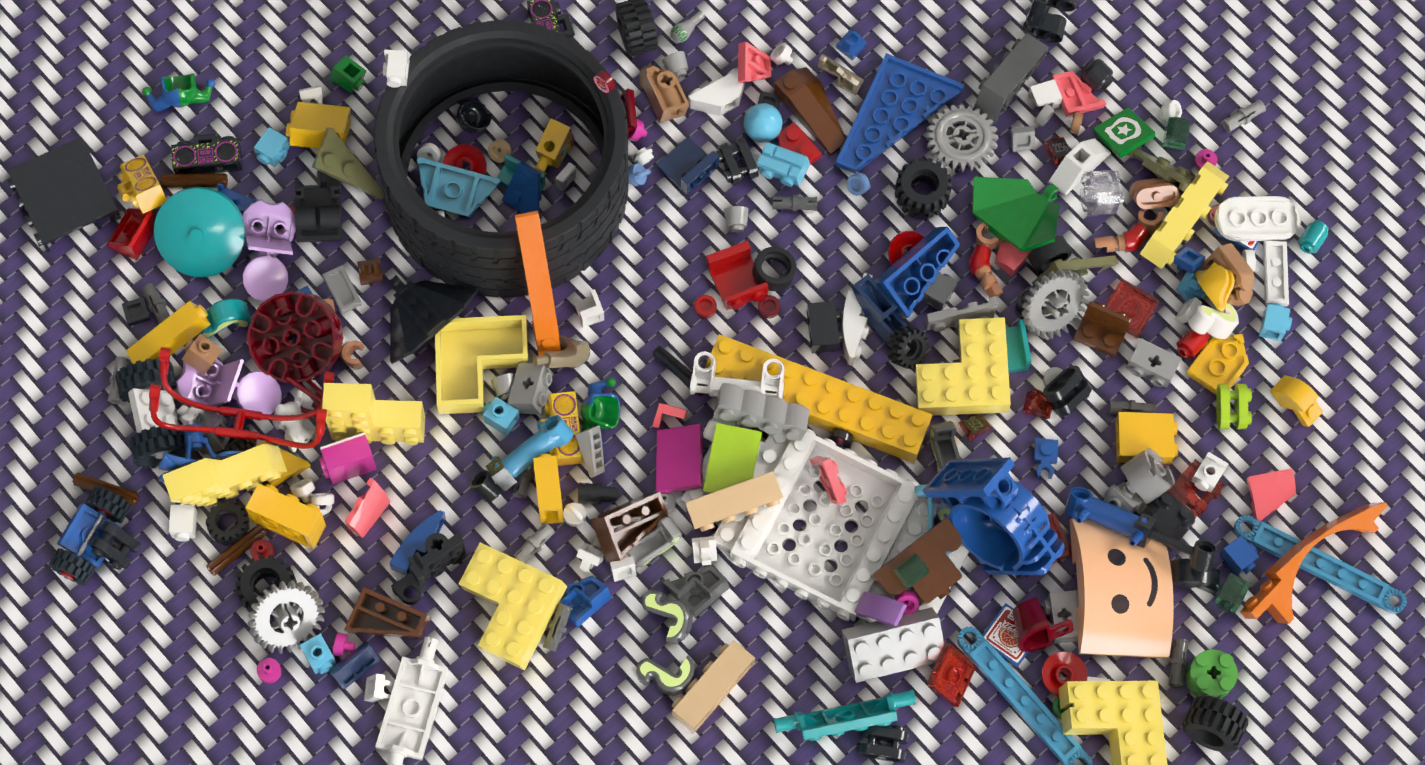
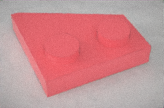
M746 41L739 43L737 55L738 82L744 83L770 78V56Z
M1073 71L1056 74L1051 77L1050 80L1055 79L1061 93V106L1066 117L1073 116L1076 112L1086 113L1105 107L1106 102L1103 99L1099 100L1091 93L1092 89L1083 83Z
M822 456L811 458L812 466L818 465L821 473L819 479L831 503L840 505L847 502L845 497L847 491L844 484L838 479L837 473H839L835 461Z

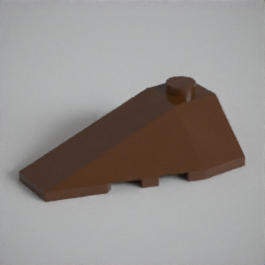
M807 67L790 70L775 82L774 95L778 97L779 101L830 156L844 145L846 137L822 83Z

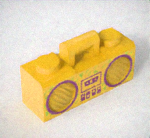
M144 154L120 165L122 173L119 174L122 183L118 184L117 189L123 201L131 200L134 207L139 206L143 214L162 206L167 201Z
M576 392L549 394V402L545 404L546 416L559 415L573 431L572 439L562 447H554L550 454L552 456L556 455L558 466L582 464L583 457L575 434L580 432Z

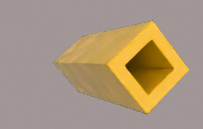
M191 301L187 302L126 350L132 363L135 364L139 360L143 362L146 359L154 360L159 358L161 347L171 348V356L189 342L191 338L193 339L211 325L206 318L208 316L207 311L200 304L197 306Z

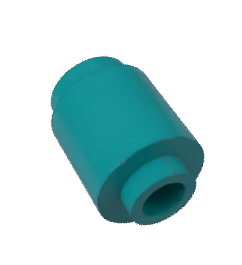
M1318 220L1309 223L1298 240L1300 249L1307 254L1317 253L1328 236V226Z

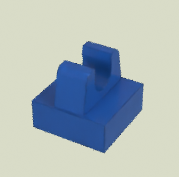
M849 30L836 44V48L853 61L866 47L867 42L856 31Z
M1187 246L1174 256L1173 263L1177 265L1178 271L1185 269L1195 274L1198 268L1204 264L1205 256Z

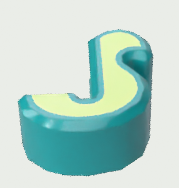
M226 299L214 303L207 311L208 316H206L211 325L197 336L202 334L206 338L212 337L234 323L236 326L248 327L251 324V318L247 303L239 299Z

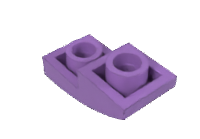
M864 591L854 612L861 617L876 619L881 624L897 627L907 605L885 596Z

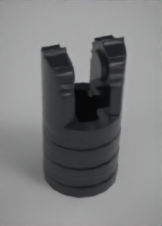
M579 482L578 503L601 504V502H616L620 493L614 486H602V483Z

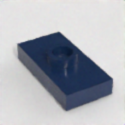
M365 641L329 670L339 686L345 690L376 665L380 658L370 644Z

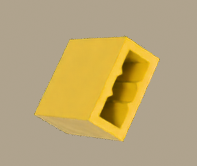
M298 102L296 109L291 111V123H287L286 136L290 137V146L319 149L326 128L329 127L333 128L342 141L346 143L351 126V107Z
M1118 412L1115 419L1116 463H1127L1142 451L1150 448L1164 460L1161 464H1171L1174 458L1178 456V443H1174V435H1177L1178 424L1174 422V414Z
M541 454L538 458H533L541 525L544 522L546 524L562 523L564 519L557 457L551 454Z

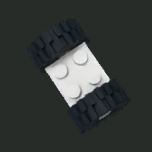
M159 358L154 360L146 359L143 362L139 360L135 364H127V367L120 368V371H117L115 375L120 399L131 404L137 433L134 434V437L130 438L129 443L134 465H137L139 468H156L159 466L164 453L185 458L186 453L184 431L168 430L159 427L153 422L149 411L150 385H161L158 412H156L157 417L165 423L179 425L173 397L168 394L161 382ZM169 361L166 378L169 386L174 390L177 388L173 365Z

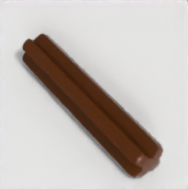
M225 173L163 174L161 176L162 187H217L218 183L226 187L228 184V177Z
M79 472L74 475L72 481L75 486L92 491L94 486L106 488L108 491L110 490L114 494H118L133 506L138 503L140 497L138 492Z
M260 524L256 525L206 565L208 571L213 576L222 571L251 548L255 541L267 535L265 528Z

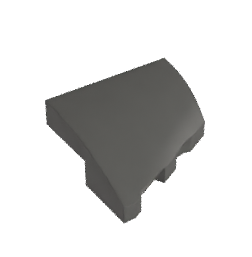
M712 565L701 568L698 572L685 573L683 578L674 581L666 579L663 582L666 589L676 600L683 602L690 608L695 618L729 589L727 578Z

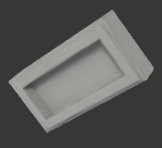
M343 265L322 274L341 314L362 306V302Z

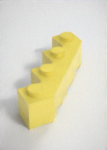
M1207 161L1149 239L1140 255L1161 269L1166 264L1171 265L1174 261V256L1177 254L1175 251L1183 240L1188 242L1195 231L1192 229L1194 224L1200 217L1205 218L1212 209L1209 204L1217 194L1222 195L1228 187L1226 181L1229 175Z

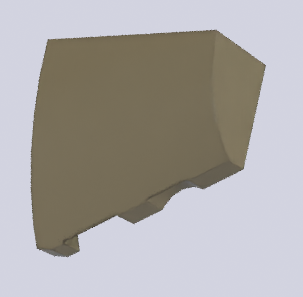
M825 54L820 56L818 67L838 77V87L857 95L864 79Z

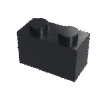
M835 301L808 303L806 313L811 353L839 351L840 343H843V332L838 330L837 322H840L841 319L840 310L835 309Z

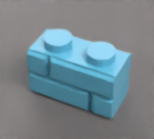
M769 142L765 144L757 162V168L763 177L767 179L778 178L782 184L792 187L793 184L800 186L810 166L807 156Z

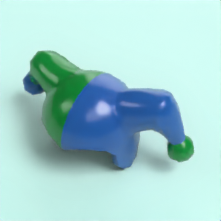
M194 73L182 76L160 77L162 94L158 98L152 95L150 87H144L142 93L147 97L151 108L155 112H160L171 106L185 107L189 104L209 102L212 88L215 87L216 83L213 79H208L206 81V88L204 91H201L196 86Z
M610 377L606 381L589 384L588 396L581 405L582 431L596 426H600V429H613L618 424L620 418L619 398L617 395L602 393L604 388L615 386L616 381L614 378Z

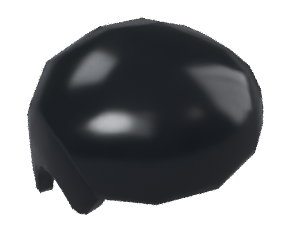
M474 100L465 101L458 107L456 115L460 128L470 134L482 132L490 125L492 114L487 112L485 104Z

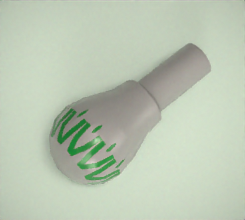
M698 11L689 20L687 19L674 25L671 29V38L677 43L687 41L695 26L705 18L704 13Z

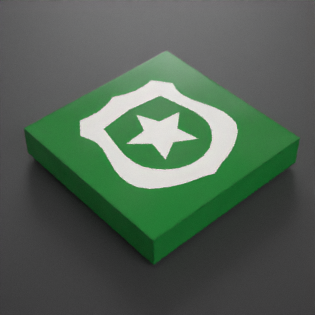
M1129 107L1093 128V133L1119 158L1155 138V131Z

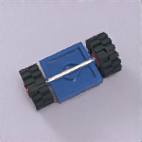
M94 486L85 504L81 503L57 542L64 549H57L48 564L49 567L59 575L64 576V578L86 586L95 568H99L103 561L102 558L91 553L92 548L89 544L94 537L100 539L103 537L104 534L99 530L103 521H108L121 529L122 527L114 522L122 523L132 505L118 494H114L106 488Z

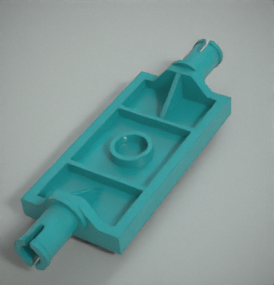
M913 689L896 694L889 692L884 694L882 698L805 714L801 713V711L794 712V715L773 718L776 733L797 729L804 740L815 741L821 739L822 736L830 734L832 736L843 735L845 731H863L868 729L869 726L890 725L891 722L898 721L896 708L916 705V698Z

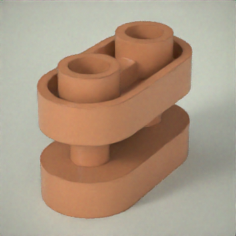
M1163 178L1136 181L1129 190L1130 197L1142 209L1170 207L1175 205L1180 197L1179 190L1173 183Z

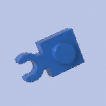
M1035 438L1033 462L1040 463L1036 470V477L1040 478L1041 471L1046 470L1049 473L1048 479H1052L1054 468L1051 464H1057L1058 440Z

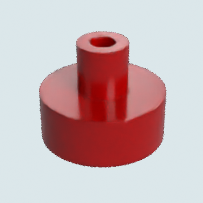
M265 539L255 541L250 548V554L255 561L259 560L258 556L264 555V558L268 559V555L275 554L273 545Z

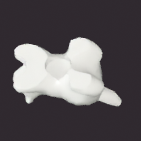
M299 389L296 391L294 402L278 404L274 415L301 414L300 406L303 392ZM272 420L277 430L282 429L285 431V440L308 443L313 438L314 432L307 431L302 426L301 420ZM288 446L292 453L296 452L297 448Z

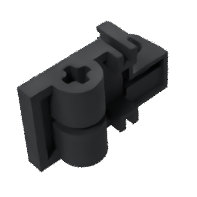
M318 170V185L295 186L297 243L342 241L341 182Z
M433 533L425 542L427 554L421 557L416 552L414 557L410 556L408 558L411 564L409 565L410 573L391 585L393 593L403 603L407 605L418 603L421 599V592L427 588L426 578L428 580L431 577H438L445 571L444 568L450 564L455 565L464 558L463 555L466 554L464 541L458 533L450 539L441 533ZM408 588H414L417 590V594L414 598L408 599L404 596V591Z

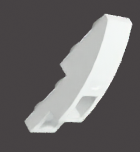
M849 290L842 318V344L847 364L852 366L854 359L859 360L863 347L859 345L861 339L866 340L870 327L866 326L868 318L864 317L865 314L854 292Z

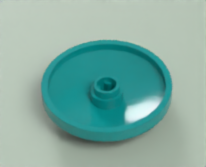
M191 187L175 193L161 206L155 219L154 238L161 256L175 270L189 276L209 277L225 271L237 260L245 244L246 229L240 210L230 198L211 188Z

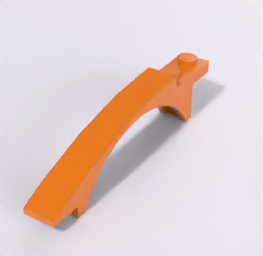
M538 211L515 215L516 230L533 320L531 323L538 356L544 354V351H561L557 318Z
M1373 502L1357 508L1323 525L1294 545L1265 572L1270 580L1265 581L1260 586V591L1245 602V607L1240 613L1245 619H1258L1267 610L1277 623L1290 624L1294 619L1292 611L1294 580L1300 564L1307 553L1319 541L1339 531L1355 530L1362 533L1366 531L1375 533L1379 527L1375 524L1374 520L1388 507L1387 503Z

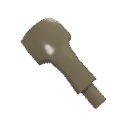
M560 335L559 341L562 351H544L543 355L534 356L532 362L535 366L544 364L547 368H577L583 365L590 357L589 343Z

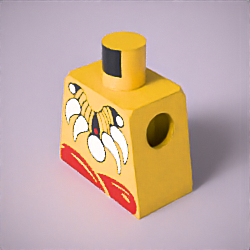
M552 118L549 120L535 151L539 159L535 167L536 170L547 174L551 165L556 168L560 166L575 140L571 127Z

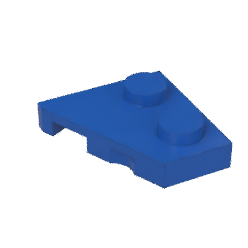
M523 161L518 163L502 201L522 213L538 211L539 219L541 220L542 213H540L539 201L542 200L540 190L541 172Z

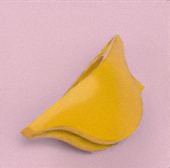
M1214 262L1206 270H1197L1195 275L1209 299L1218 310L1223 312L1228 297L1233 290L1235 280L1230 270Z

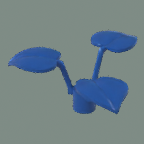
M190 424V425H186V426H202V425H201V424ZM184 431L185 458L164 453L159 463V470L171 472L197 462L198 460L190 459L191 451L201 450L204 444L211 458L215 460H223L244 451H226L215 454L209 444L208 437H203V432ZM163 474L158 477V481L165 482Z

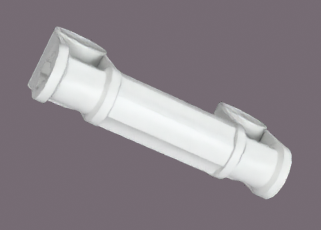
M706 351L700 352L695 356L690 394L705 393L709 394V396L717 397L722 383L737 385L744 390L757 391L765 396L783 400L785 368L778 359L767 360L763 365L762 380L755 381L716 377L715 357ZM704 356H709L711 365L706 369L701 368L699 365L700 359ZM772 363H777L780 366V372L775 376L768 373V366ZM698 384H705L708 386H698ZM766 391H773L777 393H766Z

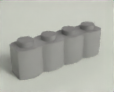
M722 383L717 393L714 415L725 421H737L748 428L758 427L768 434H780L791 441H801L807 431L810 410L800 404L787 403L780 398L765 396L753 390H744L734 384Z

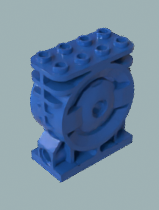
M1010 457L949 459L922 491L927 498L939 497L945 505L951 508L949 520L960 533L962 545L976 557L980 564H984L983 569L986 574L1044 575L1047 573L1052 563L1063 554L1065 545L1062 540H1056L1058 535L1054 529H1050L1048 516L1039 501L1010 476L1009 471L1015 466Z

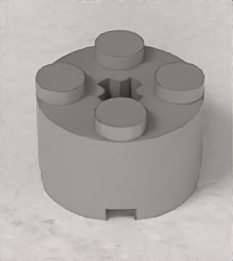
M1150 448L1142 451L1121 466L1122 472L1128 479L1126 482L1127 488L1133 494L1137 492L1146 504L1151 503L1175 484L1169 467L1164 469L1161 465V462L1164 460Z

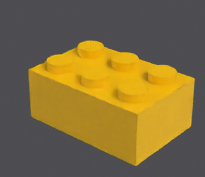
M258 484L245 507L251 522L260 524L268 530L314 550L326 527L322 512H320L321 509L311 503L307 505L300 503V500L294 495L287 494L285 496L278 493L279 490L272 485L266 484V486Z

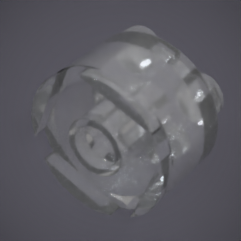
M1087 171L1082 174L1081 182H1084V189H1080V201L1083 211L1088 212L1087 216L1115 214L1119 205L1124 203L1123 192L1119 189V171Z

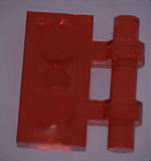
M1196 459L1175 481V484L1166 491V493L1185 506L1189 502L1193 506L1191 511L1194 513L1195 518L1208 509L1207 505L1213 499L1218 498L1221 494L1220 491L1225 486L1219 480L1211 493L1206 491V494L1199 499L1195 494L1200 489L1191 481L1201 465Z

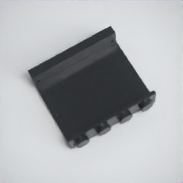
M82 137L7 170L11 177L7 181L12 191L17 190L19 194L16 200L21 210L26 208L28 215L25 216L30 228L35 227L37 233L33 235L39 247L44 245L47 252L50 251L48 247L50 242L110 215L113 222L121 219L120 213Z

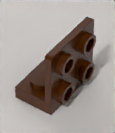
M1090 301L1073 340L1115 358L1132 319L1122 312H1114L1107 309L1102 303Z

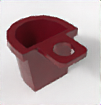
M1037 597L1018 604L1012 611L1018 634L1016 643L1018 648L1024 652H1033L1053 645V639L1074 631L1071 619L1050 626ZM1062 627H1067L1062 631L1056 632L1058 629Z

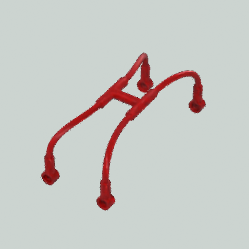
M161 347L159 374L162 385L168 394L191 407L235 417L233 428L165 423L159 420L156 414L159 407L161 385L151 384L149 411L153 422L159 427L175 431L215 433L218 436L253 441L258 439L300 449L313 448L321 441L327 417V409H322L323 401L315 410L298 415L263 414L260 411L201 404L179 395L169 386L166 375L168 374L171 348ZM325 371L323 391L324 383H333L334 372ZM316 416V437L310 443H299L258 434L255 431L242 430L245 419L297 421Z

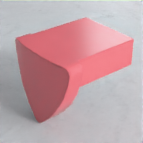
M658 403L652 427H660L663 414L686 419L688 410Z

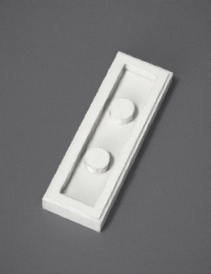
M1264 241L1265 306L1274 303L1288 306L1287 242Z

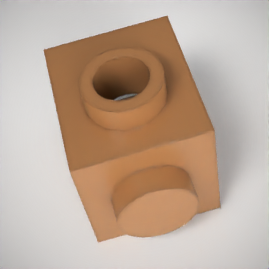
M200 334L195 341L191 338L183 348L186 353L181 360L195 368L202 375H205L223 349Z

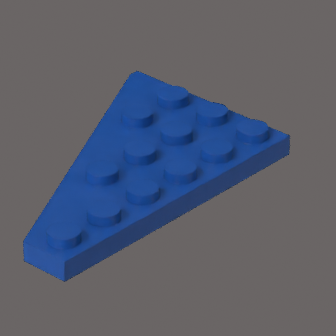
M886 53L836 160L835 166L854 174L859 172L962 93L965 84Z

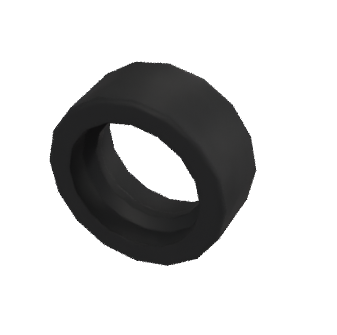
M1058 235L1055 236V242L1033 249L1027 259L1036 273L1042 274L1050 267V263L1059 259L1067 261L1073 251L1065 238Z
M772 246L758 253L753 264L752 275L758 285L767 282L768 291L777 292L790 286L796 273L797 264L794 257L787 250ZM767 260L779 261L786 267L787 274L783 278H772L764 273L762 263Z

